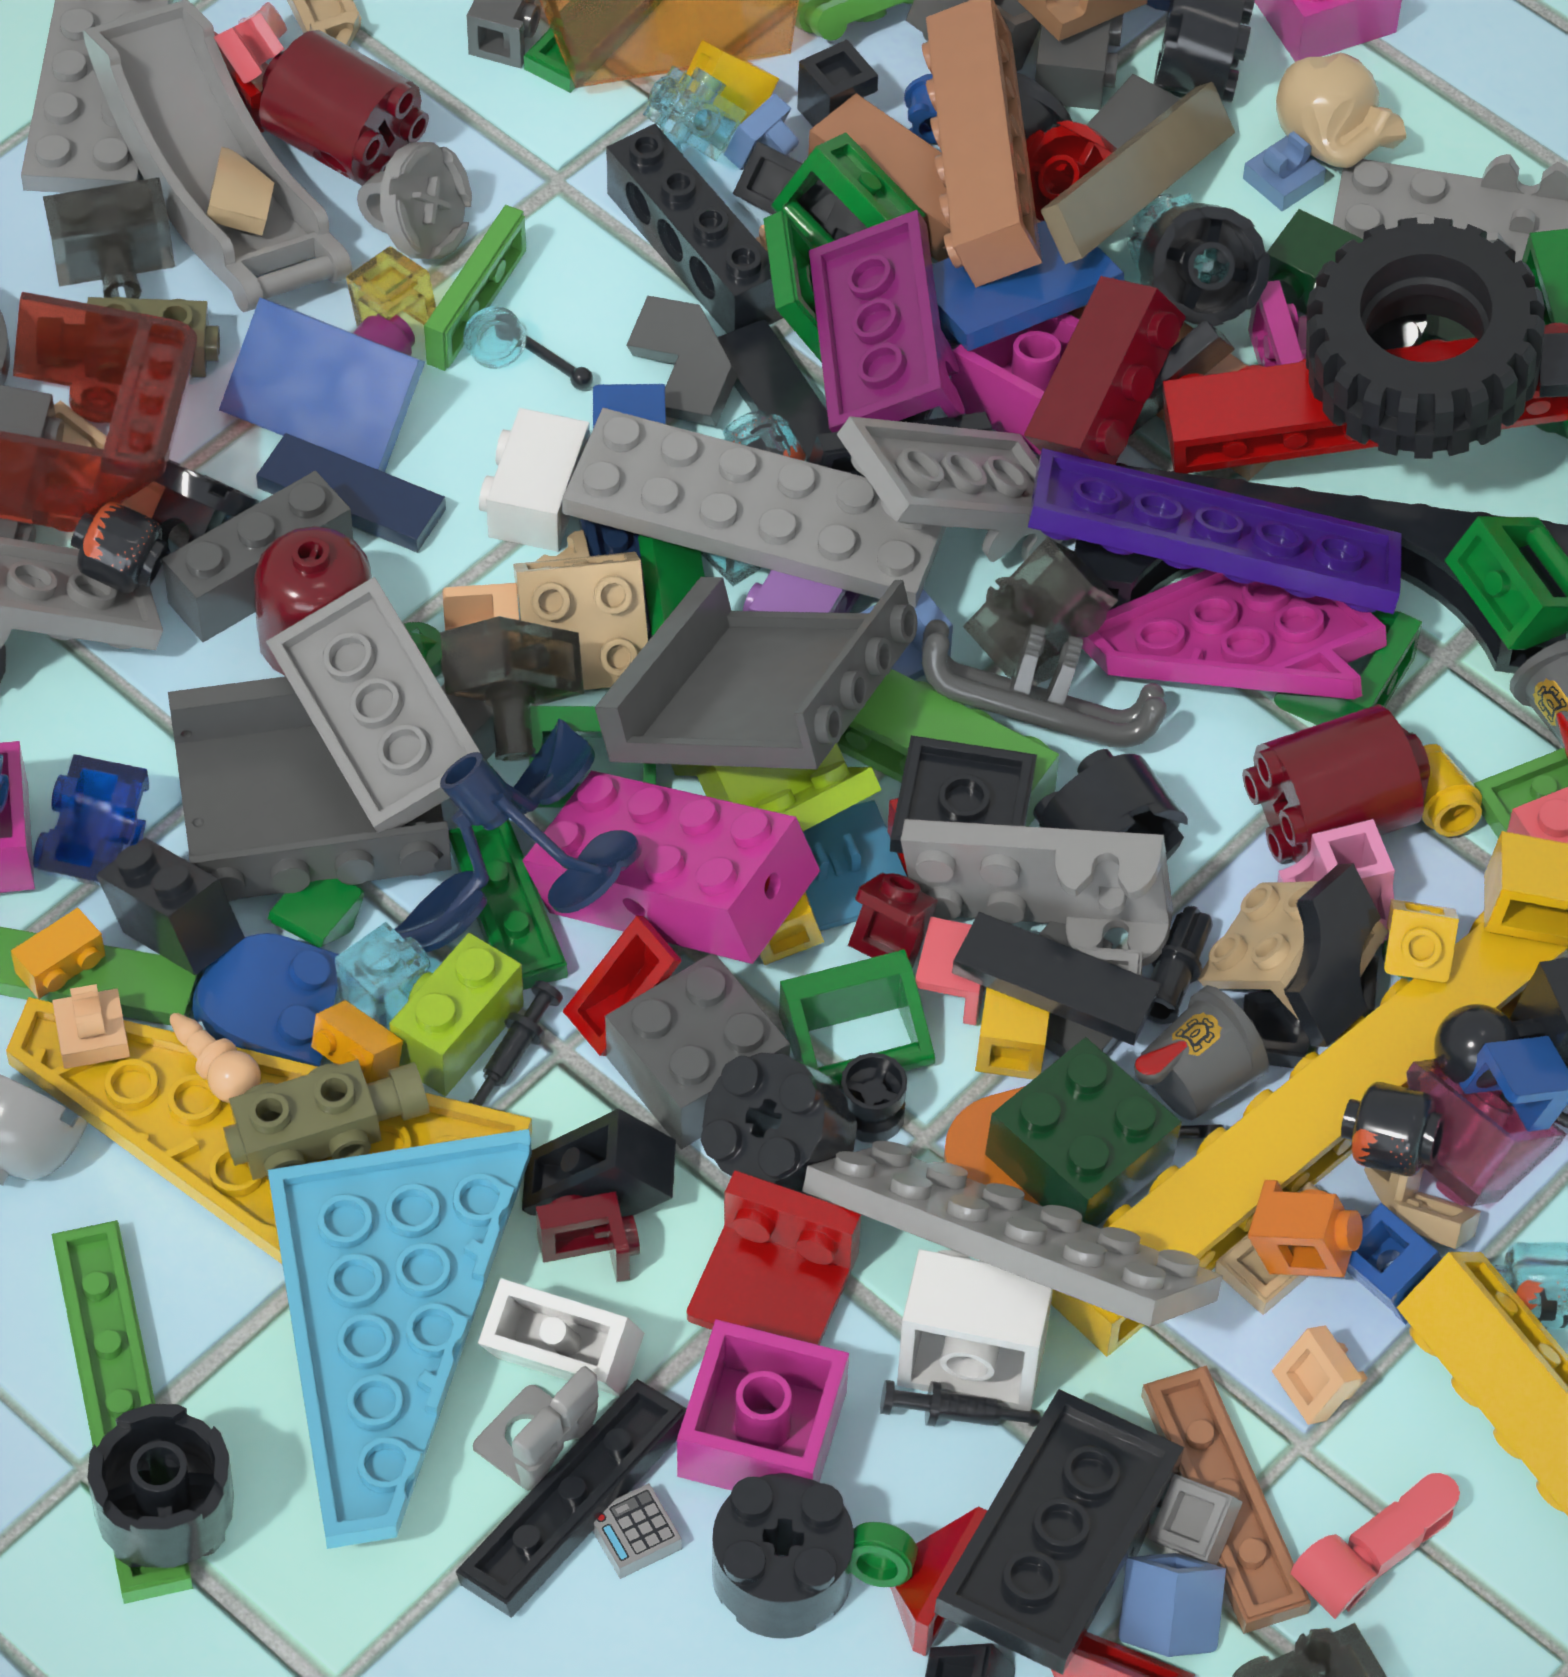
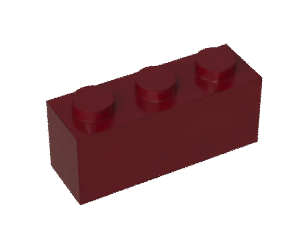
M1100 276L1024 436L1040 451H1042V448L1115 465L1120 454L1126 448L1129 435L1146 400L1153 391L1154 383L1172 346L1179 337L1180 329L1186 316L1157 287Z

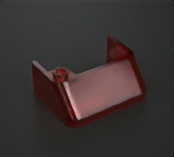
M22 292L19 301L13 376L70 386L68 400L74 412L90 422L111 424L103 449L0 431V518L52 527L64 532H73L85 512L96 515L99 509L109 502L122 504L161 477L167 467L195 362L197 347L195 331L189 325L174 319Z

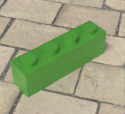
M893 669L885 676L837 743L842 753L900 783L902 782L911 735L1037 754L1026 827H1029L1035 819L1033 810L1037 803L1056 790L1059 753L1049 749L1044 742L1035 737L1023 736L996 722L989 714L980 709H970L937 693L931 684L924 681H915Z

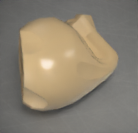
M1337 53L1325 57H1307L1296 61L1286 69L1279 83L1276 96V112L1279 124L1287 137L1294 131L1311 145V156L1334 167L1349 168L1356 165L1379 146L1394 149L1406 139V130L1402 118L1398 114L1393 113L1389 108L1378 107L1380 92L1372 73L1359 59L1345 53Z

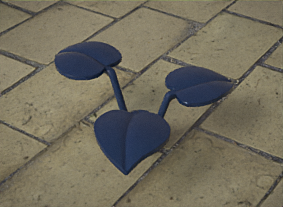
M558 719L549 737L514 787L506 783L479 752L467 754L452 764L442 776L440 787L460 809L451 819L461 830L474 871L460 872L443 881L417 905L398 927L383 935H378L383 943L403 953L420 954L431 952L455 940L479 916L487 904V897L481 889L488 883L489 875L472 825H482L485 830H493L510 818L562 867L567 869L553 883L548 893V903L555 911L559 913L576 912L601 897L617 880L620 871L627 869L641 855L642 845L640 841L628 831L613 830L605 832L592 839L578 858L567 855L524 815L534 811L539 804L548 805L558 801L585 776L595 759V751L589 742L575 733L565 721Z

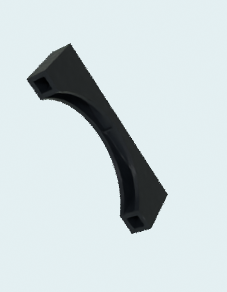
M1123 463L1115 464L1116 466L1401 533V579L1420 588L1451 611L1476 638L1485 651L1494 671L1515 674L1529 658L1539 651L1566 639L1567 633L1526 650H1508L1445 562V558L1478 516H1505H1497L1480 511L1467 512L1431 507L1422 503L1408 504L1371 499L1362 495L1349 496L1326 493L1302 487L1289 488L1252 483L1243 479H1223L1133 467ZM1541 520L1568 557V525ZM1076 539L1067 612L1097 616L1161 589L1175 579L1198 568L1179 569L1168 565L1159 558L1137 553L1129 555L1116 554L1106 550L1100 544ZM1529 545L1518 548L1552 596L1566 597Z

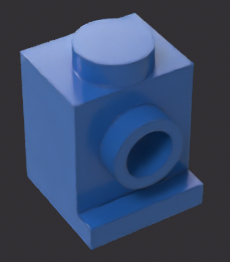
M1380 1203L1369 1215L1361 1216L1363 1223L1362 1241L1356 1251H1352L1346 1271L1391 1309L1395 1316L1406 1325L1408 1321L1396 1307L1442 1258L1434 1247L1385 1205ZM1393 1261V1262L1383 1271V1269H1384V1267L1386 1266V1264H1388L1389 1262Z

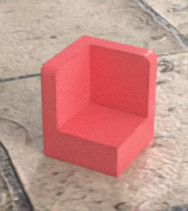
M930 917L916 972L917 988L965 998L963 1023L976 1026L985 986L952 973L953 960L972 925Z

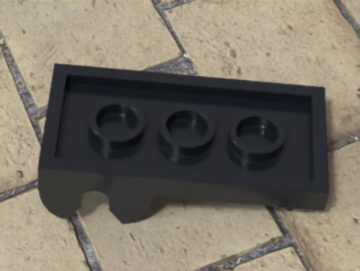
M1058 1389L936 1599L934 1613L1063 1675L1128 1556L1135 1557L1138 1555L1149 1529L1153 1512L1156 1507H1161L1173 1476L1178 1473L1184 1447Z

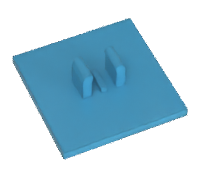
M875 800L853 805L803 831L820 869L818 875L805 891L820 931L857 921L863 904L857 902L855 897L861 885L882 872L906 876L898 854L890 852V835Z

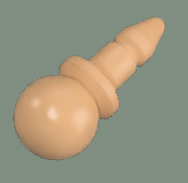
M173 1013L170 1016V1024L177 1039L184 1046H187V1049L197 1058L195 1066L197 1074L201 1078L208 1080L210 1090L218 1099L230 1103L229 1098L242 1095L250 1088L260 1084L261 1072L257 1062L249 1054L237 1051L236 1045L231 1040L226 1038L215 1040L206 1030H203V1027L196 1020L180 1013Z

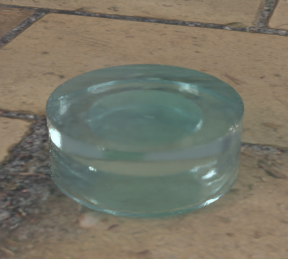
M491 306L481 309L469 319L464 329L463 339L467 350L473 359L485 368L500 369L511 365L520 357L526 345V333L522 324L512 311L504 307Z

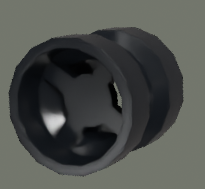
M868 1053L857 1056L847 1064L843 1070L841 1091L847 1099L850 1113L855 1115L857 1121L855 1139L866 1143L888 1141L898 1134L904 1124L907 1091L906 1073L904 1068L895 1059L885 1054Z

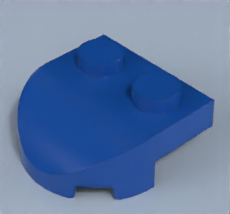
M263 933L245 937L212 962L203 973L193 995L194 1020L198 1023L202 1021L206 1031L215 1040L226 1038L231 1040L238 1048L319 1067L322 1054L311 1047L315 1017L317 1013L334 1005L344 956L278 934Z

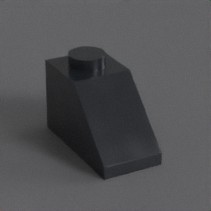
M618 1108L531 1150L532 1154L524 1174L522 1211L536 1216V1206L550 1204L555 1199L563 1196L580 1195L589 1197L616 1191L621 1216H634L672 1199L676 1140Z

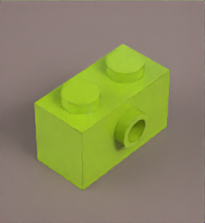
M468 933L433 973L430 971L425 972L416 981L410 992L408 1002L389 1022L390 1031L403 1040L399 1066L415 1062L422 1083L446 1097L505 1029L504 1021L509 1013H518L524 1007L522 964L473 934Z

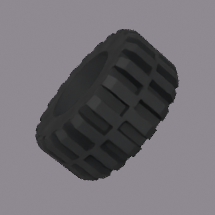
M1417 217L1398 220L1397 227L1386 230L1384 224L1365 231L1363 241L1360 243L1355 239L1349 240L1335 252V262L1330 260L1321 268L1316 276V288L1310 291L1307 304L1306 368L1309 370V385L1314 398L1321 402L1323 401L1322 411L1337 426L1342 425L1344 422L1347 423L1346 435L1357 442L1366 445L1369 440L1378 443V451L1394 456L1398 455L1399 450L1414 452V459H1433V452L1447 450L1449 456L1469 451V443L1477 440L1480 445H1485L1501 435V424L1506 427L1511 426L1524 413L1525 402L1533 398L1539 380L1545 330V306L1542 292L1535 287L1536 277L1529 266L1522 260L1515 263L1516 251L1502 240L1497 239L1494 243H1491L1487 240L1486 231L1470 224L1467 225L1466 229L1453 227L1452 219L1434 217V224H1418ZM1429 314L1445 317L1461 324L1478 339V342L1466 352L1447 360L1416 362L1392 355L1375 343L1370 336L1382 325L1394 319L1408 315Z

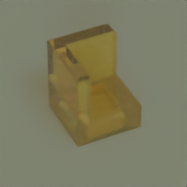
M391 246L346 276L357 327L368 316L379 314L389 320L401 311L425 325L436 308L429 271Z

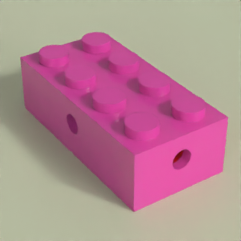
M593 770L586 776L544 833L567 855L578 858L587 844L598 835L613 830L628 831L642 845V852L638 859L627 869L620 871L617 880L601 897L587 907L572 913H559L548 903V893L551 886L567 869L562 867L537 843L534 844L522 860L549 913L623 932L636 915L645 916L667 943L750 964L756 961L820 872L795 816Z

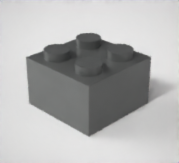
M714 954L707 955L605 1016L607 1059L667 1133L676 1140V1144L681 1150L701 1138L706 1100L717 1079L721 1076L722 1069L726 1063L738 1056L750 1057L758 1053L785 1054L790 1057V1042L719 957Z

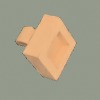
M97 984L70 989L71 997L52 1000L64 1069L130 1057L118 988L98 992Z
M1326 1325L1307 1328L1272 1370V1373L1308 1425L1327 1421L1343 1401L1350 1399L1368 1378L1363 1371L1358 1372L1346 1355L1348 1348L1345 1344L1336 1341Z

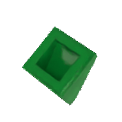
M338 878L310 881L309 885L302 891L285 893L270 910L268 920L320 948L351 932L364 898V891L356 885L342 883Z

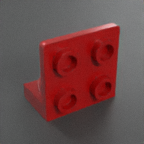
M734 1170L724 1193V1227L687 1307L686 1318L688 1322L712 1330L715 1319L820 1345L859 1255L861 1214Z

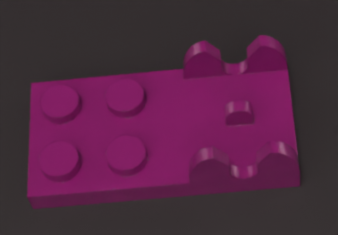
M919 211L909 212L809 250L829 429L832 432H839L850 416L899 421L938 406L950 418L963 415L965 413L964 405L949 377L960 372L952 348L941 330L927 224Z

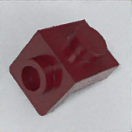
M880 873L858 889L855 900L863 905L847 946L871 958L905 949L913 968L926 935L930 917L934 914L938 900L921 892L919 884L906 876L895 873Z
M616 1191L589 1197L567 1195L555 1199L550 1204L536 1206L537 1239L543 1263L609 1250L616 1282L630 1280V1256L640 1254V1243L634 1216H621Z

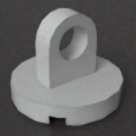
M434 142L409 143L394 153L387 163L385 171L376 173L358 191L357 202L364 218L374 228L387 233L395 247L411 259H442L456 251L466 236L469 222H463L465 207H471L472 191L465 168L457 155L447 147H439Z

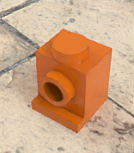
M1265 1180L1248 1232V1238L1269 1274L1344 1278L1351 1253L1356 1251L1361 1244L1363 1223L1361 1215L1357 1210H1345L1337 1194H1329L1317 1189H1307L1302 1192H1284L1277 1180Z

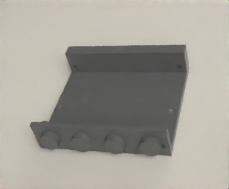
M286 676L168 692L189 862L218 878L229 902L237 899L279 893H296L305 889L310 881L338 878L342 883L357 885L367 881L411 875L422 876L433 872L452 870L449 830L447 821H444L441 803L402 827L386 829L377 833Z

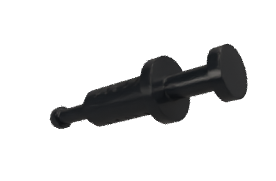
M537 980L531 988L536 997L525 1014L509 1013L504 1021L509 1030L483 1069L484 1083L473 1100L470 1099L468 1103L482 1106L494 1086L506 1083L529 1045H539L542 1042L545 1033L537 1024L549 1005L557 1007L563 1000V995L554 986Z
M885 1380L882 1388L880 1414L890 1415L892 1407L925 1411L926 1426L935 1427L937 1419L994 1426V1423H999L1000 1419L1028 1423V1426L1035 1427L1042 1418L1041 1413L1035 1409H1031L1029 1412L1002 1408V1404L998 1403L997 1399L941 1391V1382L931 1381L927 1394L895 1390V1382L892 1380Z

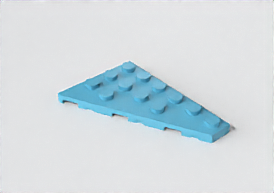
M529 1129L268 1170L327 1549L396 1538L398 1536L532 1154Z

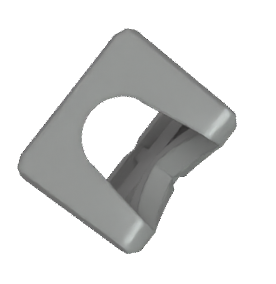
M587 1366L581 1367L553 1398L536 1385L526 1386L474 1440L473 1451L525 1490H532L546 1476L564 1448V1442L572 1439L580 1440L592 1427L598 1408L597 1375ZM532 1419L515 1436L511 1447L505 1438L508 1427L515 1421Z

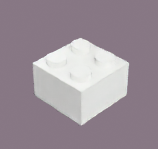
M919 1249L902 1318L897 1386L928 1392L931 1381L941 1382V1391L994 1398L1004 1408L1030 1412L1046 1345L1053 1289L985 1262L972 1260L969 1256L954 1250L932 1252Z

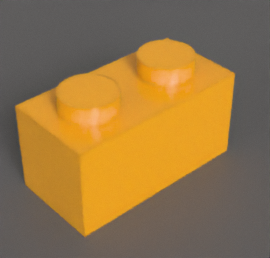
M78 907L11 950L15 973L38 999L49 992L61 989L69 979L83 970L93 968L106 956L101 932Z
M344 1000L316 1014L311 1047L331 1062L341 1065L358 1059L366 1084L389 1077L388 1070L399 1067L403 1040L348 1001Z

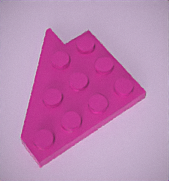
M1203 570L1075 625L1077 638L1083 639L1082 649L1110 676L1343 699H1356L1362 696L1361 676L1347 663L1387 646L1386 626L1371 612H1360L1348 607L1344 602L1319 596L1312 598L1297 597L1288 593L1284 588L1260 582L1238 583L1228 579L1222 573Z

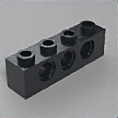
M656 123L606 147L607 194L726 333L765 319L770 325L783 318L775 307L768 252Z

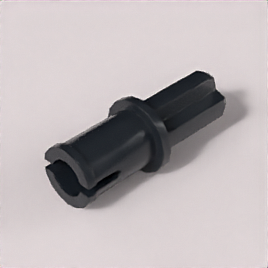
M1187 906L1183 912L1176 915L1162 953L1151 963L1154 969L1150 979L1161 983L1159 996L1147 1018L1152 1022L1159 1024L1173 1023L1178 1018L1179 1008L1189 984L1197 981L1202 972V964L1199 959L1212 930L1213 922L1209 914L1200 912L1196 906Z

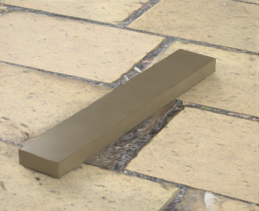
M1212 82L1192 89L1041 209L1043 218L1065 264L1084 258L1235 133L1217 89Z

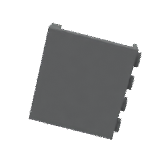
M700 577L595 706L609 761L622 763L818 769L916 636L917 614L914 607L909 605L904 581L894 580L870 613L732 611L723 577Z

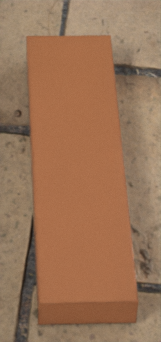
M1207 1365L1143 1384L1141 1397L1157 1434L1184 1447L1177 1475L1234 1496L1243 1502L1217 1563V1566L1226 1568L1224 1590L1243 1634L1308 1614L1311 1601L1305 1588L1290 1574L1294 1565L1293 1560Z

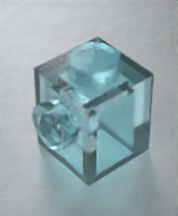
M384 922L335 957L339 1000L341 1002L344 1000L348 1001L390 1031L389 1022L408 1002L410 992L416 981L423 974L428 973V969L431 967L430 960L424 949L415 939L409 936L403 939L387 922Z

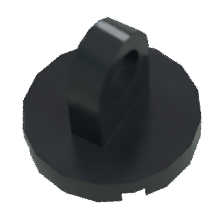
M156 453L148 455L140 473L146 478L165 486L152 519L160 524L162 540L167 543L170 532L180 523L185 522L189 528L190 537L188 543L221 525L226 514L235 517L259 503V500L252 498V496L207 475L181 467L180 463ZM169 547L166 556L171 553Z

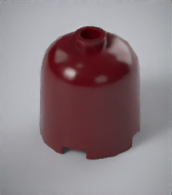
M317 526L294 529L275 539L260 556L254 577L256 626L260 652L272 669L284 676L286 675L266 641L372 578L370 562L366 554L355 540L337 530Z

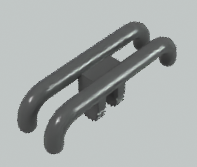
M934 619L925 627L921 649V664L926 680L937 693L953 701L1116 748H1130L1143 744L1156 734L1167 713V705L1164 702L1165 693L1163 688L1156 683L1145 685L1140 691L1136 703L1130 708L1123 710L1109 708L1069 696L1068 692L1081 654L1083 639L1069 635L1067 641L1062 645L1058 659L1059 663L1050 684L1045 689L1032 685L1038 657L1043 652L1046 641L1044 636L1045 628L1031 624L1013 679L954 661L948 655L950 646L948 639L949 627L944 621Z

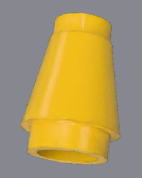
M1424 745L1430 765V777L1424 800L1423 821L1429 828L1434 829L1442 836L1453 837L1461 835L1472 829L1480 820L1482 815V795L1440 745Z

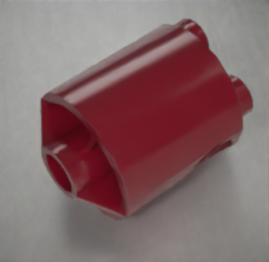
M321 30L307 31L295 39L285 51H281L270 61L263 76V93L259 109L262 128L361 186L376 173L385 171L387 163L398 149L409 143L419 141L428 126L429 115L420 109L422 100L420 89L417 85Z
M1378 704L1257 745L1253 756L1254 766L1246 768L1242 772L1244 787L1250 801L1254 805H1262L1269 827L1266 828V840L1272 856L1278 863L1290 859L1297 863L1310 852L1312 834L1373 819L1381 836L1419 823L1424 812V800L1430 777V765L1425 748L1418 736L1401 727L1392 713Z

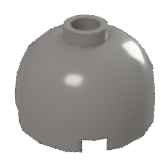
M0 1074V1185L3 1186L9 1175L27 1180L49 1176L65 1164L77 1147L88 1122L81 1116H78L73 1120L71 1126L60 1120L66 1107Z

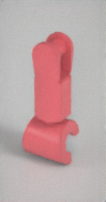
M270 2L262 5L260 10L249 17L240 19L238 25L213 38L243 83H247L263 72L261 65L284 50L279 38L287 31V27L276 8Z
M1431 1473L1425 1476L1402 1495L1399 1502L1394 1501L1352 1533L1348 1544L1337 1534L1328 1535L1315 1542L1297 1559L1290 1574L1336 1619L1345 1609L1349 1612L1380 1576L1451 1522L1453 1508L1457 1505L1460 1496L1459 1486L1454 1479L1442 1473Z

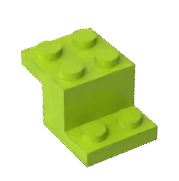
M837 743L818 769L670 764L675 776H697L707 797L795 816L802 831L882 790L872 767H847Z

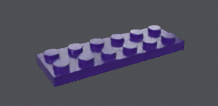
M1042 448L1036 470L1028 528L1041 530L1046 536L1057 540H1070L1074 538L1100 544L1106 550L1116 554L1129 555L1137 553L1159 558L1168 565L1179 569L1196 567L1222 573L1228 579L1238 583L1260 582L1281 587L1288 593L1301 598L1319 596L1344 602L1348 607L1360 612H1374L1376 610L1390 614L1395 612L1401 588V533Z

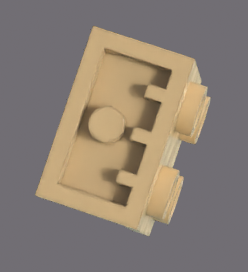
M627 552L513 564L514 580L517 585L528 692L531 695L610 688L648 642L641 560L637 553Z
M1318 881L1262 882L1253 888L1242 900L1241 910L1226 934L1211 948L1209 960L1197 980L1204 987L1209 985L1218 989H1270L1297 1018L1284 993L1285 987L1297 972L1303 952V924L1296 903ZM1380 921L1372 928L1365 942L1361 957L1360 977L1389 932Z

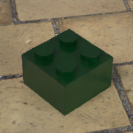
M1085 1037L992 1113L985 1155L1042 1207L1057 1205L1071 1208L1082 1215V1222L1097 1227L1173 1163L1182 1121Z

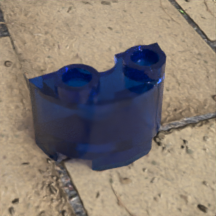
M73 754L67 775L60 774L55 782L51 807L52 811L60 813L54 829H50L49 832L42 831L34 849V868L44 875L101 886L96 874L113 862L121 851L137 844L143 838L146 820L137 819V812L143 792L149 790L150 783L147 769Z

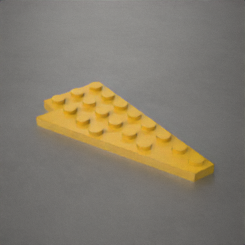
M28 997L6 1049L8 1064L282 1264L269 1180L267 1176L253 1180L247 1162L234 1166L223 1131V1127L235 1124L230 1103L218 1099L210 1090L208 1080L201 1078L197 1074L195 1069L197 1058L187 1049V1046H184L177 1039L175 1033L124 1020L130 1057L64 1069L53 1003ZM236 1047L237 1051L249 1054L257 1062L261 1072L260 1084L282 1083L308 1075L313 1069L317 1068V1066ZM426 1093L430 1113L403 1121L401 1115L380 1121L379 1128L382 1141L371 1144L368 1154L529 1129L531 1137L532 1118ZM330 1156L314 1162L333 1160V1158Z

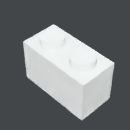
M519 407L512 429H503L499 436L495 456L498 468L495 476L486 475L480 491L479 510L487 512L489 538L559 552L571 517L563 514L562 498L590 437V423L588 421Z
M500 1278L478 1344L497 1359L567 1381L581 1367L587 1366L597 1375L599 1391L620 1397L626 1390L645 1333L628 1317Z

